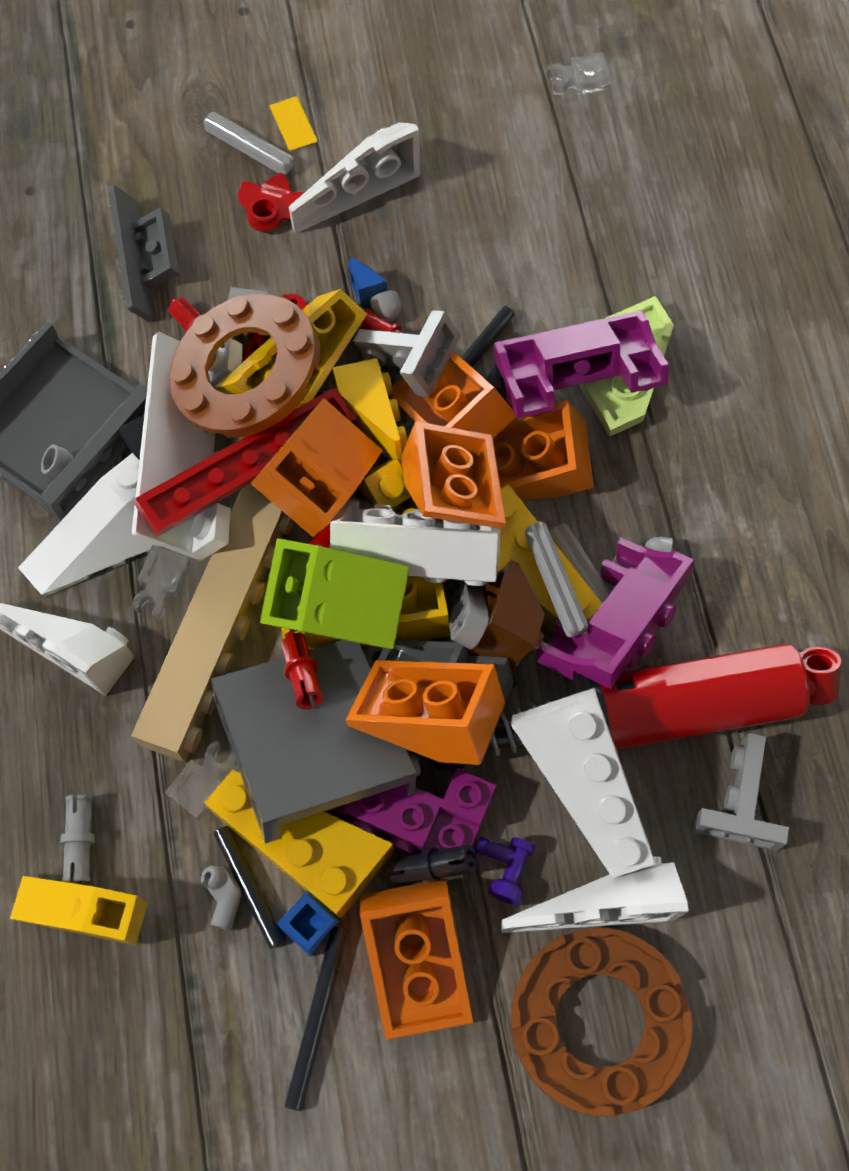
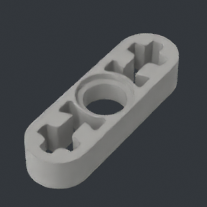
M462 580L449 601L448 617L451 640L470 650L478 644L483 636L489 616L483 588L466 584Z

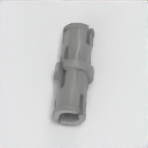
M74 795L65 797V833L60 835V844L64 846L62 882L79 884V881H81V884H88L91 881L90 851L91 845L95 844V835L91 833L93 796L77 795V799H75Z

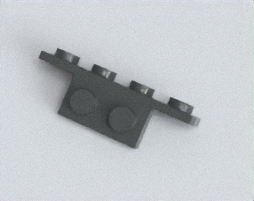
M116 185L108 188L110 198L109 210L114 224V241L117 245L119 257L118 269L122 276L124 289L123 301L131 313L150 322L155 319L151 289L180 274L170 214L160 207L139 219L136 200Z

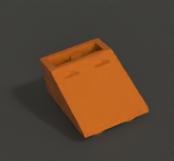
M323 398L250 484L313 537L332 521L352 496L383 450Z

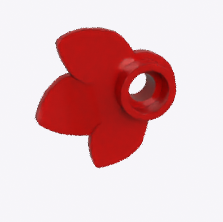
M278 173L260 187L255 183L244 180L238 190L239 204L247 211L249 225L256 231L269 232L279 227L282 221L291 220L289 206L305 192L291 193L285 175Z

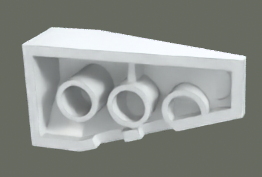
M399 122L388 128L378 130L375 134L361 142L289 206L292 229L295 234L419 177L420 144L419 128L417 125Z
M133 453L101 477L18 567L43 597L89 579L90 574L112 566L116 568L126 564L125 560L147 551L150 554L162 548V546L132 535L139 460Z
M0 603L1 631L104 696H107L134 658V655L126 646L129 640L111 627L103 631L90 623Z
M653 857L655 865L614 878L609 874L503 919L501 922V934L674 922L688 912V903L675 864L662 863L661 857Z

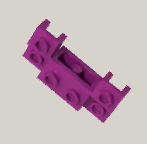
M642 310L494 343L495 363L505 381L506 396L517 419L527 416L532 417L555 410L554 390L621 375L631 393L668 385L669 364L657 346L649 320Z
M621 537L617 542V555L612 562L605 559L601 564L602 580L614 585L615 588L588 622V633L585 632L570 638L566 636L562 624L558 620L555 624V636L549 644L541 642L537 649V662L572 680L579 673L611 689L626 667L632 669L640 656H648L655 644L656 634L661 627L666 629L672 622L676 613V606L673 605V601L692 576L694 559L676 551L659 552L650 550Z
M457 768L444 799L416 787L415 794L408 796L404 785L326 810V812L347 820L352 825L373 835L376 833L390 839L389 842L393 843L394 849L406 855H412L414 850L421 853L423 849L429 847L443 850L462 846L463 844H471L473 846L496 791V785Z

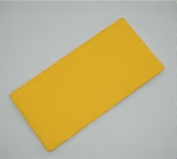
M297 96L269 106L289 151L317 142V138Z

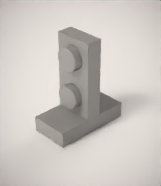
M432 310L420 335L359 329L353 342L362 352L364 360L377 358L380 367L401 368L400 374L417 396L430 397L461 335L445 311Z
M749 733L740 745L735 744L730 762V768L736 770L735 783L728 786L724 801V810L730 811V814L702 808L695 815L692 833L772 851H778L787 844L789 827L754 820L766 736Z

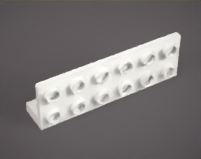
M157 332L152 340L135 498L214 455L215 433L210 431L205 433L195 427L181 413L173 400L169 384V374L172 359L180 341L161 332ZM230 338L225 342L224 348L219 347L216 351L215 363L208 371L210 384L213 388L241 364L243 344ZM217 503L156 537L134 505L132 535L202 561L228 544L231 508Z

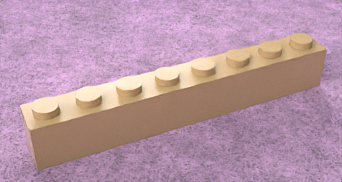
M251 484L242 488L230 513L228 544L212 554L131 734V737L139 746L182 762L186 761L189 752L194 753L197 750L202 738L203 731L200 729L203 719L206 714L210 715L215 709L216 704L211 679L226 675L231 671L235 658L232 652L237 640L242 641L245 638L250 625V618H248L253 604L258 605L265 591V582L263 580L268 569H271L277 538L281 539L283 534L288 535L294 524V521Z

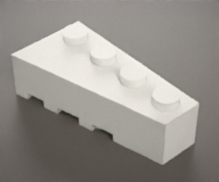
M349 499L330 523V549L410 566L408 576L423 577L425 581L432 583H441L448 579L464 580L469 585L482 586L489 582H496L500 559V528L423 517L419 509L403 515L395 514L392 511L391 505L376 504L374 509H359V501Z
M595 688L512 715L511 726L612 878L655 865L651 847Z

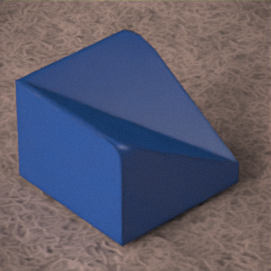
M355 258L349 259L350 282L360 307L363 309L372 307L370 300L375 295L387 291V282L373 269Z
M306 891L279 920L277 925L310 957L338 924L339 920Z

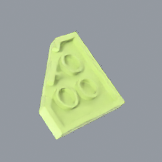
M656 296L609 316L613 317L642 310L649 320L657 346L663 356L665 355L674 324ZM621 375L579 385L609 437L643 422L654 389L631 393Z

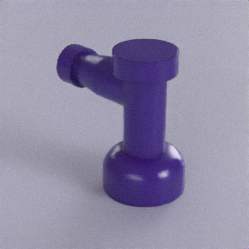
M484 837L479 838L475 849L477 854L483 856L486 854L495 860L507 864L502 879H495L490 885L488 894L491 897L510 905H521L524 892L518 884L528 856L534 855L536 846L533 843L521 838L512 837L510 845L507 846L501 843L489 842V839Z

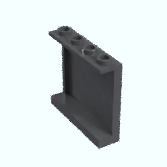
M47 322L40 331L35 332L30 337L28 344L18 355L5 364L3 371L0 373V478L62 521L126 448L119 433V428L144 416L147 387L141 383L136 388L60 338L53 324ZM53 444L65 448L74 457L56 478L46 475L41 471L43 455L48 447Z
M341 640L309 650L311 657L317 661L319 667L316 676L324 697L323 702L316 706L313 695H310L313 709L305 710L297 706L292 682L286 678L284 672L287 665L285 657L211 679L215 704L265 844L282 838L281 825L402 785H404L408 796L415 794L416 777L421 774L415 753L412 751L407 752L405 748L347 726L345 721L374 664L368 650L362 651L360 644L357 642Z

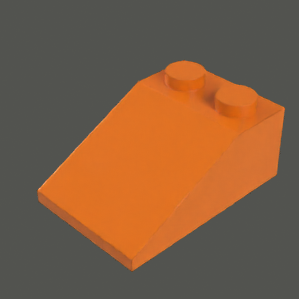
M454 351L430 397L417 396L403 377L392 386L393 394L389 395L392 399L396 398L397 404L414 422L490 434L492 439L503 431L516 417L512 408L497 390Z
M569 400L556 403L555 410L540 413L532 417L527 416L518 419L515 417L503 431L492 439L500 489L509 484L521 501L560 498L594 488L586 422Z
M415 421L401 458L404 485L422 516L503 529L506 525L492 435Z
M375 660L345 721L347 726L438 762L481 765L504 707L505 699L494 664Z
M445 878L433 883L424 882L362 894L360 917L385 1039L388 1040L473 1023L447 879Z

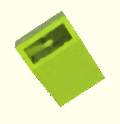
M277 538L260 623L394 650L410 566Z

